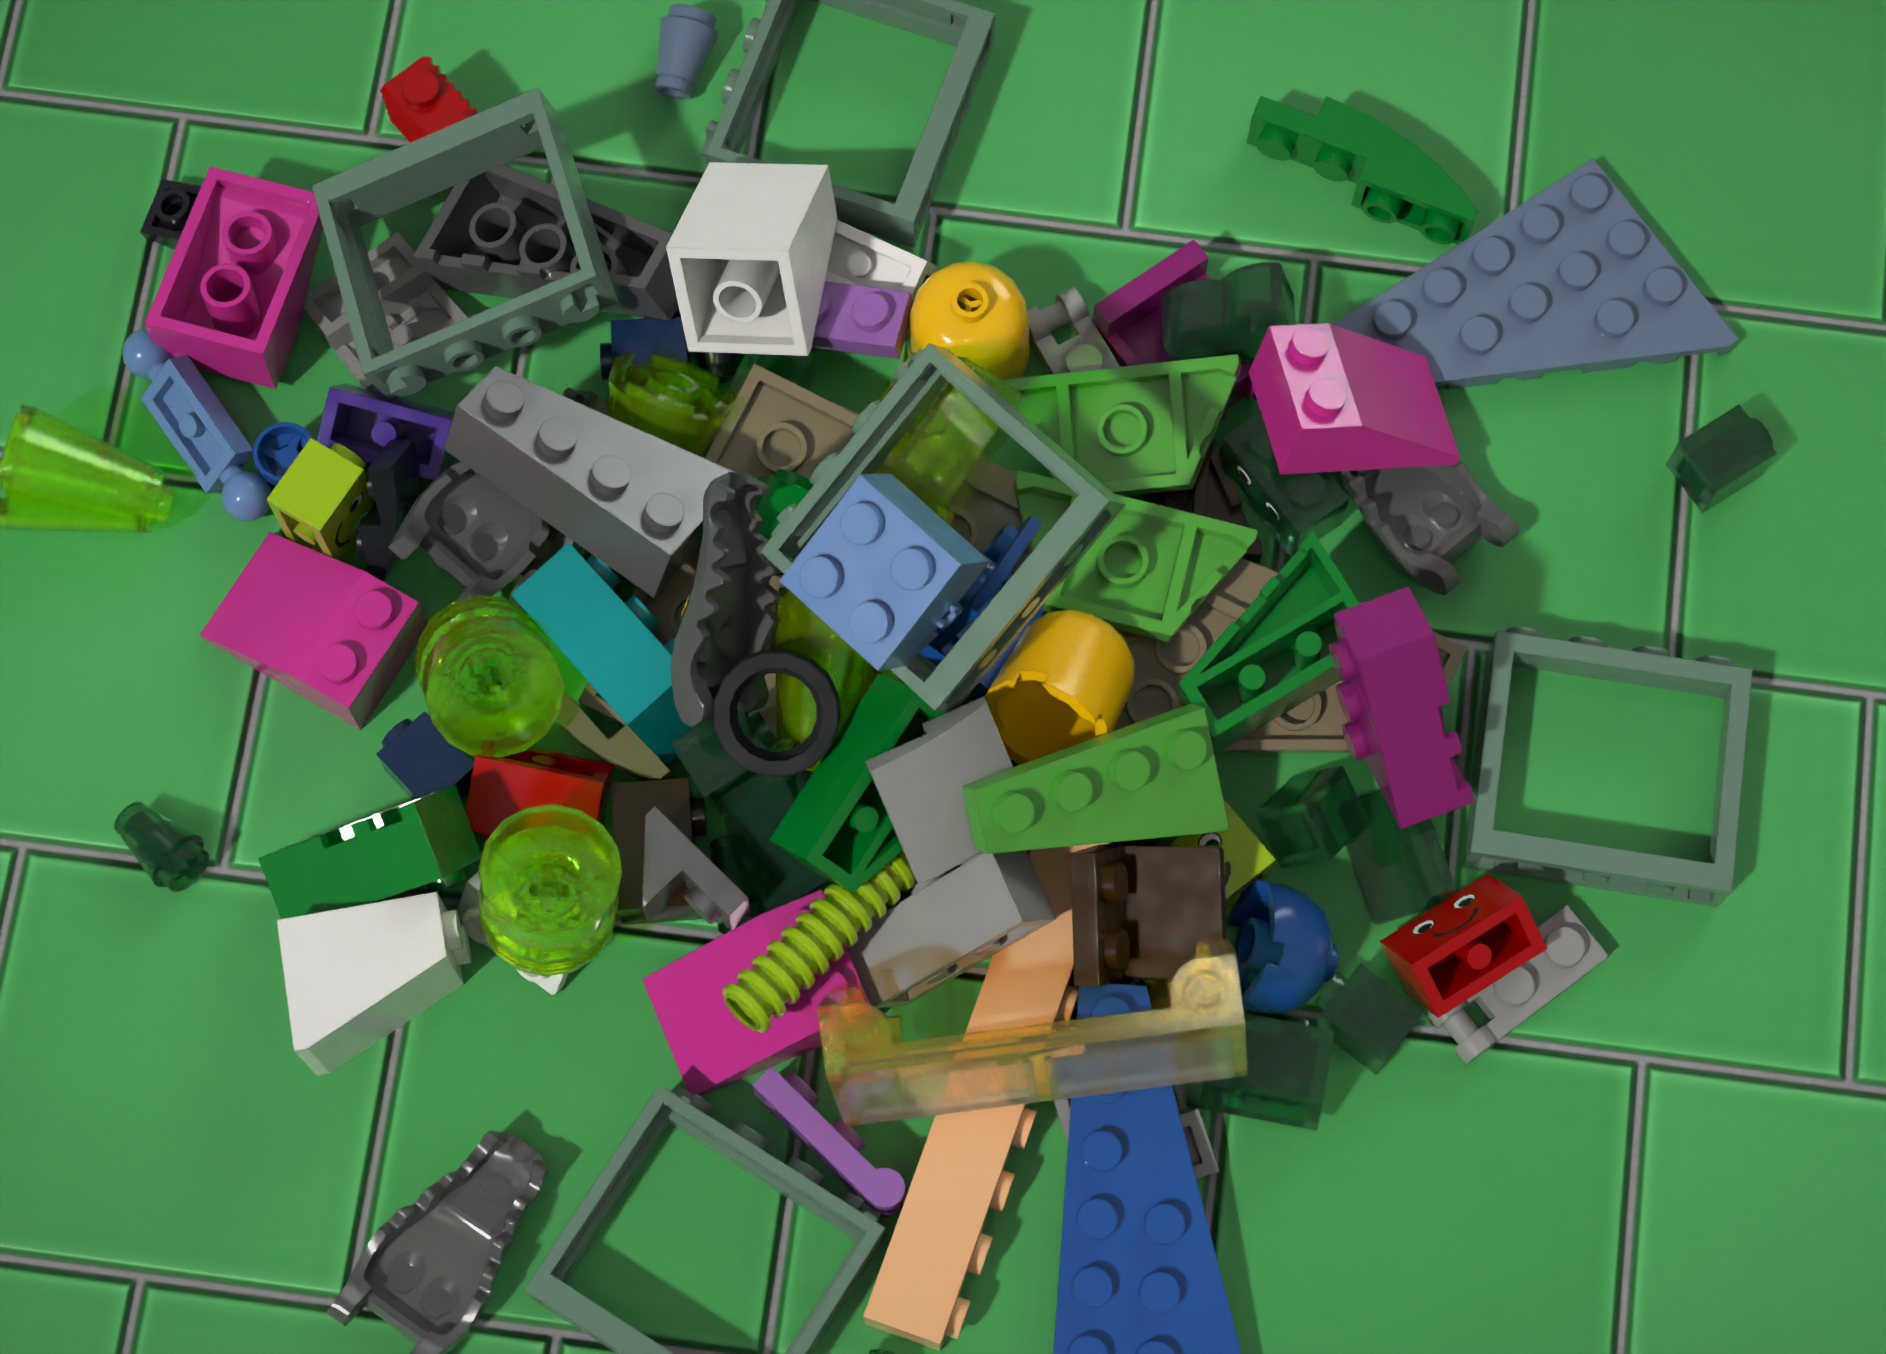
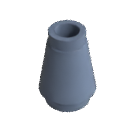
M673 4L669 8L668 16L660 19L657 81L655 85L657 92L675 99L686 100L690 98L692 88H694L719 36L717 31L714 30L716 23L714 15L698 7Z

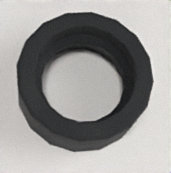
M789 648L763 649L741 659L723 678L713 702L714 730L724 752L741 768L764 777H790L813 767L831 748L840 724V697L830 674L812 657ZM784 673L799 679L810 689L816 703L817 720L812 733L801 745L787 751H768L755 746L744 735L738 722V703L743 691L753 680L766 674Z

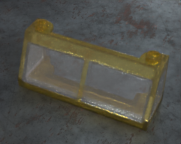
M1229 939L1196 943L1195 959L1183 964L1177 970L1173 979L1167 981L1169 1008L904 1041L901 1015L887 1016L876 1007L870 1005L864 996L863 986L830 990L817 1007L826 1077L845 1127L1248 1076L1245 1019L1236 953Z

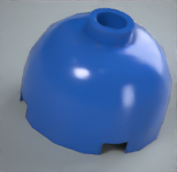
M1257 880L1252 881L1245 888L1233 907L1227 923L1239 928L1236 934L1234 952L1227 947L1228 974L1225 978L1219 980L1222 998L1228 1004L1253 1013L1281 1014L1297 1010L1318 993L1323 982L1326 983L1332 979L1337 968L1338 948L1335 944H1332V932L1325 912L1304 892L1287 885Z

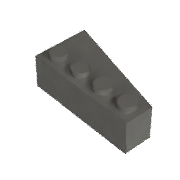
M504 164L455 185L413 255V258L442 289L513 299L581 270L555 185ZM586 198L618 300L617 304L600 311L671 320L678 308L666 250L672 233Z

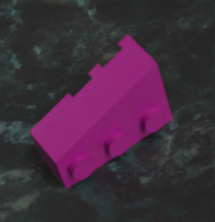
M1409 586L1334 613L1338 641L1329 644V651L1334 667L1343 681L1335 686L1340 706L1346 719L1349 721L1342 724L1343 735L1353 759L1358 761L1365 758L1400 829L1474 803L1471 786L1465 781L1453 759V756L1463 753L1459 736L1455 731L1445 734L1442 705L1450 703V698L1435 635Z

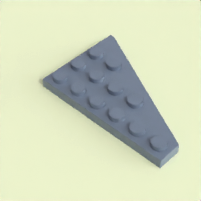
M1593 158L1333 324L1426 356L1436 387L1446 385L1447 390L1497 384L1505 378H1515L1520 381L1538 379L1543 373L1582 369V373L1632 367L1641 361H1648L1654 364L1675 362L1677 357L1713 352H1718V356H1724L1732 351L1739 341L1737 336Z

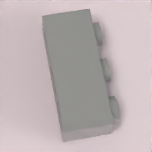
M1026 850L993 854L980 852L961 863L962 866L947 875L944 872L919 885L916 881L910 889L911 896L895 905L885 904L886 914L881 919L871 918L873 924L867 933L857 932V943L852 947H846L872 1009L908 1005L1056 920V916Z

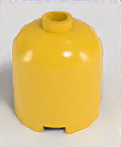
M976 261L952 263L933 272L918 289L910 311L907 338L908 362L912 360L920 348L923 350L928 343L948 349L1002 396L998 388V380L1023 377L1030 357L1027 304L1014 280L997 267ZM949 382L936 395L937 399L954 404V408L957 410H979L976 405Z
M1063 610L1047 613L1034 620L1025 629L984 697L1009 758L1019 764H1023L1113 732L1133 687L1135 678L1134 659L1124 637L1111 624L1093 614L1077 610Z

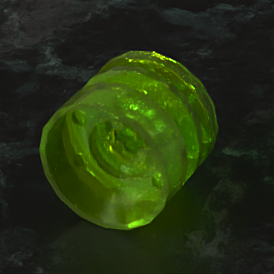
M476 595L454 601L430 619L419 637L414 664L432 723L449 744L472 756L480 755L501 758L523 752L547 735L560 714L564 684L557 659L549 646L544 631L521 606L506 598ZM488 658H494L496 667L485 666L481 674H475L473 665L484 666Z
M556 804L525 808L499 824L485 842L479 865L478 911L482 934L496 956L519 971L541 976L571 973L597 958L612 938L618 912L622 879L618 846L605 827L579 809ZM542 897H554L555 909L542 908Z

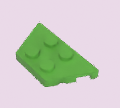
M1234 354L998 380V388L1002 396L1113 494L1129 496L1193 489L1242 367L1239 355ZM1048 469L1049 474L1053 479L1060 480Z
M1017 470L1013 487L1022 523L1031 515L1042 522L1041 527L1028 545L1029 554H1031L1078 495L1061 480ZM1114 494L1126 504L1125 507L1042 605L1043 611L1050 613L1054 611L1077 610L1093 614L1111 624L1117 630L1169 642L1253 546L1258 530Z

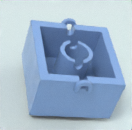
M891 473L860 474L779 581L877 671L909 666L938 627L945 629L957 618L961 608L956 604L990 561ZM948 610L951 611L946 618H943Z

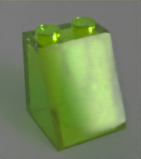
M911 352L904 363L908 364L916 353ZM958 357L1019 411L1021 393L968 358ZM895 379L891 381L879 399L880 402L897 383ZM947 382L873 474L891 473L950 525L1010 435L951 383Z

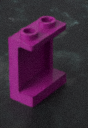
M1192 240L1095 304L1092 321L1120 367L1238 354L1241 359L1242 369L1221 418V423L1229 413L1227 409L1246 397L1249 402L1257 400L1249 376V370L1261 346V342L1206 274L1209 257L1198 243Z

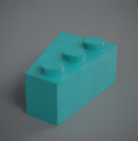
M568 542L515 589L511 595L626 725L668 766L714 724V718L712 717L708 722L696 726H688L681 720L675 707L670 671L675 639L672 638L663 646L651 633L660 623L635 595H632L624 603L612 590L621 580L610 567L594 555L585 560Z

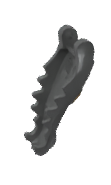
M459 461L440 474L416 499L398 528L388 549L401 560H404L418 546L422 547L465 586L454 602L453 607L466 619H472L493 595L514 580L536 557L540 546L546 540L550 527L546 521Z
M1458 461L1457 465L1334 472L1352 497L1373 538L1385 556L1400 572L1423 587L1441 595H1447L1459 584V574L1451 562L1480 538H1483L1498 547H1503L1514 539L1520 530L1516 521L1508 513L1497 507L1486 495L1464 462Z
M728 472L715 478L710 482L703 497V536L692 593L689 595L681 612V625L674 642L670 666L675 707L681 720L688 726L700 725L712 719L713 699L708 687L721 684L723 678L741 659L767 649L770 638L780 621L772 611V605L781 600V594L770 586L768 578L779 574L780 569L760 552L769 539L760 534L759 529L762 526L763 519L758 515L756 507L759 496L770 494V487L766 483L743 472ZM765 676L753 680L743 691L738 703L740 711L747 712L762 709L767 704L769 690Z
M494 1131L487 1132L457 1171L446 1173L432 1186L427 1187L414 1204L399 1209L389 1221L378 1228L362 1252L345 1287L328 1308L327 1314L346 1326L366 1307L417 1344L410 1354H448L466 1336L491 1294L497 1272L514 1239L520 1219L539 1194L548 1175L544 1159L538 1151L515 1135Z

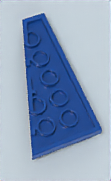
M1109 983L1101 987L1079 986L1053 1354H1241L1147 987Z

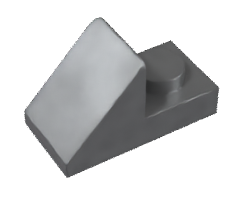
M656 806L653 807L645 815L642 904L646 920H651L687 886L690 890L684 895V898L706 922L712 924L719 918L733 931L751 913L748 897Z

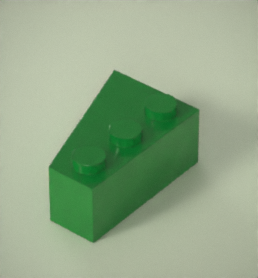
M878 673L769 841L815 873L854 893L902 851L900 842L865 761L926 735L922 724L948 712L935 711L906 684Z
M454 784L280 848L259 857L258 860L281 919L404 898L407 897L405 891L427 884L430 893L467 879L463 868L483 858L457 787Z

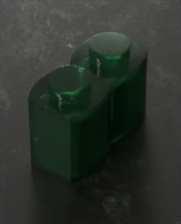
M1262 262L1250 264L1232 271L1222 280L1202 279L1184 283L1168 291L1162 297L1163 346L1170 361L1238 354L1241 361H1254L1269 326L1296 325L1294 294L1281 263Z

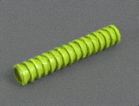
M903 850L854 893L839 885L830 884L824 890L825 899L815 898L810 903L809 909L811 913L801 912L795 919L796 927L787 926L782 930L781 942L778 940L771 941L766 948L767 955H757L752 960V970L742 969L738 973L737 985L728 983L723 988L722 994L726 1006L743 1025L753 1031L765 1033L771 1027V1017L781 1018L785 1014V1003L795 1004L800 999V988L803 990L810 989L815 983L814 975H824L829 970L828 961H838L843 956V946L852 947L857 943V932L867 933L871 929L873 924L871 918L881 919L886 914L885 904L895 905L900 900V890L909 891L914 886V875Z

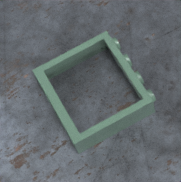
M764 0L768 3L762 18L753 17L750 21L743 42V52L747 54L740 71L731 69L724 84L721 99L722 104H725L719 122L712 120L706 127L707 138L700 154L706 157L707 166L709 162L770 164L740 154V151L802 0ZM813 0L956 47L895 204L832 184L837 220L861 231L914 248L992 49L995 32V13L956 0Z
M535 88L312 185L363 375L389 400L397 396L415 394L421 391L426 384L451 373L472 370L478 367L484 359L510 348L529 346L538 341L543 334L569 323L588 321L595 317L600 310L618 303L561 117L539 88ZM535 118L534 121H531V122H529V123H527V124H525V125L523 124L524 122L529 121V120ZM540 148H544L581 270L394 349L360 226ZM348 198L351 199V200L346 201V202H344V203L342 202V201H344V200H346V199H348Z
M928 343L923 350L920 348L908 364L901 362L894 374V379L897 383L881 402L879 400L872 402L859 414L852 426V431L855 435L839 454L837 452L830 454L818 465L810 479L814 486L798 506L792 504L776 517L780 523L771 533L773 537L760 552L785 573L860 474H873L947 382L951 383L1078 495L937 667L919 652L909 666L890 669L935 711H952L959 707L1126 504L950 350Z
M1511 627L1506 632L1496 631L1486 652L1471 780L1474 803L1468 805L1461 868L1718 907L1730 895L1733 886L1753 669L1734 667L1732 660L1720 656H1701L1696 658V661L1670 657L1671 653L1668 650L1655 646H1638L1633 648L1632 651L1609 648L1604 640L1589 636H1577L1570 638L1569 641L1543 638L1544 634L1541 631L1529 627ZM1512 666L1724 698L1709 862L1493 830Z
M659 1085L524 1291L533 1300L616 1354H673L565 1284L669 1124H671L856 1241L785 1353L812 1354L886 1238L885 1227L877 1223L881 1213L865 1204L862 1198L848 1192L844 1199L841 1200L820 1187L825 1177L800 1159L792 1156L788 1163L784 1164L764 1150L769 1142L748 1126L736 1121L732 1128L729 1129L708 1116L713 1106L699 1095H693L682 1087L674 1094Z

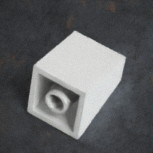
M709 162L666 246L688 352L809 355L838 218L828 165Z
M437 892L277 920L294 1051L317 1076L333 1072L464 985L461 965L472 962L465 924L460 925L457 910L448 911Z

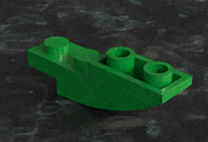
M1260 96L1251 118L1247 144L1257 147L1262 154L1269 158L1281 161L1291 159L1310 166L1326 179L1338 182L1348 180L1356 183L1357 186L1351 205L1362 209L1368 217L1382 223L1398 222L1419 230L1425 238L1439 244L1454 243L1458 245L1469 238L1479 211L1448 173L1413 142L1364 112L1327 96L1318 116Z

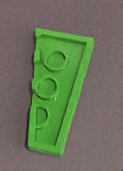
M1192 703L962 786L975 849L987 854L1230 831L1205 707Z

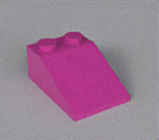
M210 166L144 322L151 341L165 348L172 355V358L188 356L199 370L276 389L297 338L323 228L314 193Z
M1329 323L1269 326L1249 370V376L1280 475L1457 465L1460 455L1426 356Z
M269 532L199 635L205 641L361 730L430 625L420 603L361 569Z
M822 890L760 914L736 927L733 931L725 933L642 979L686 1089L691 1094H697L701 1097L766 1070L770 1066H776L873 1025L871 1005L845 946H843V956L838 961H828L829 970L824 975H814L815 983L810 989H799L800 999L795 1004H784L786 1011L781 1018H770L771 1027L765 1033L747 1028L731 1013L725 1004L722 994L723 988L728 983L737 985L738 973L742 969L752 970V960L757 955L762 954L766 956V948L771 941L778 940L781 942L782 930L787 926L796 927L795 919L801 912L811 913L809 909L810 903L815 898L825 899Z

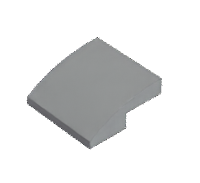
M399 232L368 252L394 349L468 318L439 284L413 258L414 249ZM335 274L307 293L303 311L362 388L382 393L363 375Z
M984 697L923 723L922 726L926 735L865 761L918 885L982 852L975 849L962 786L1013 767Z

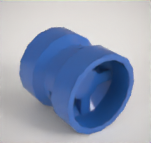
M281 422L273 424L263 430L254 443L252 454L255 466L262 477L269 483L272 491L310 438L313 439L305 428L296 423Z

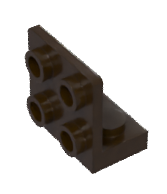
M1099 844L1070 853L1074 986L1101 987L1123 977L1220 980L1227 976L1225 861L1222 847Z

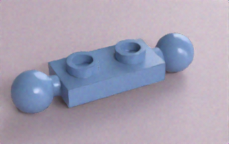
M146 329L132 333L126 339L123 346L122 356L124 363L129 371L136 376L151 379L152 383L141 397V400L205 493L222 491L221 500L223 507L229 515L237 520L254 521L261 518L270 508L266 499L272 490L269 483L261 475L255 472L244 471L242 468L253 453V448L188 356L172 358V355L165 348L151 341Z

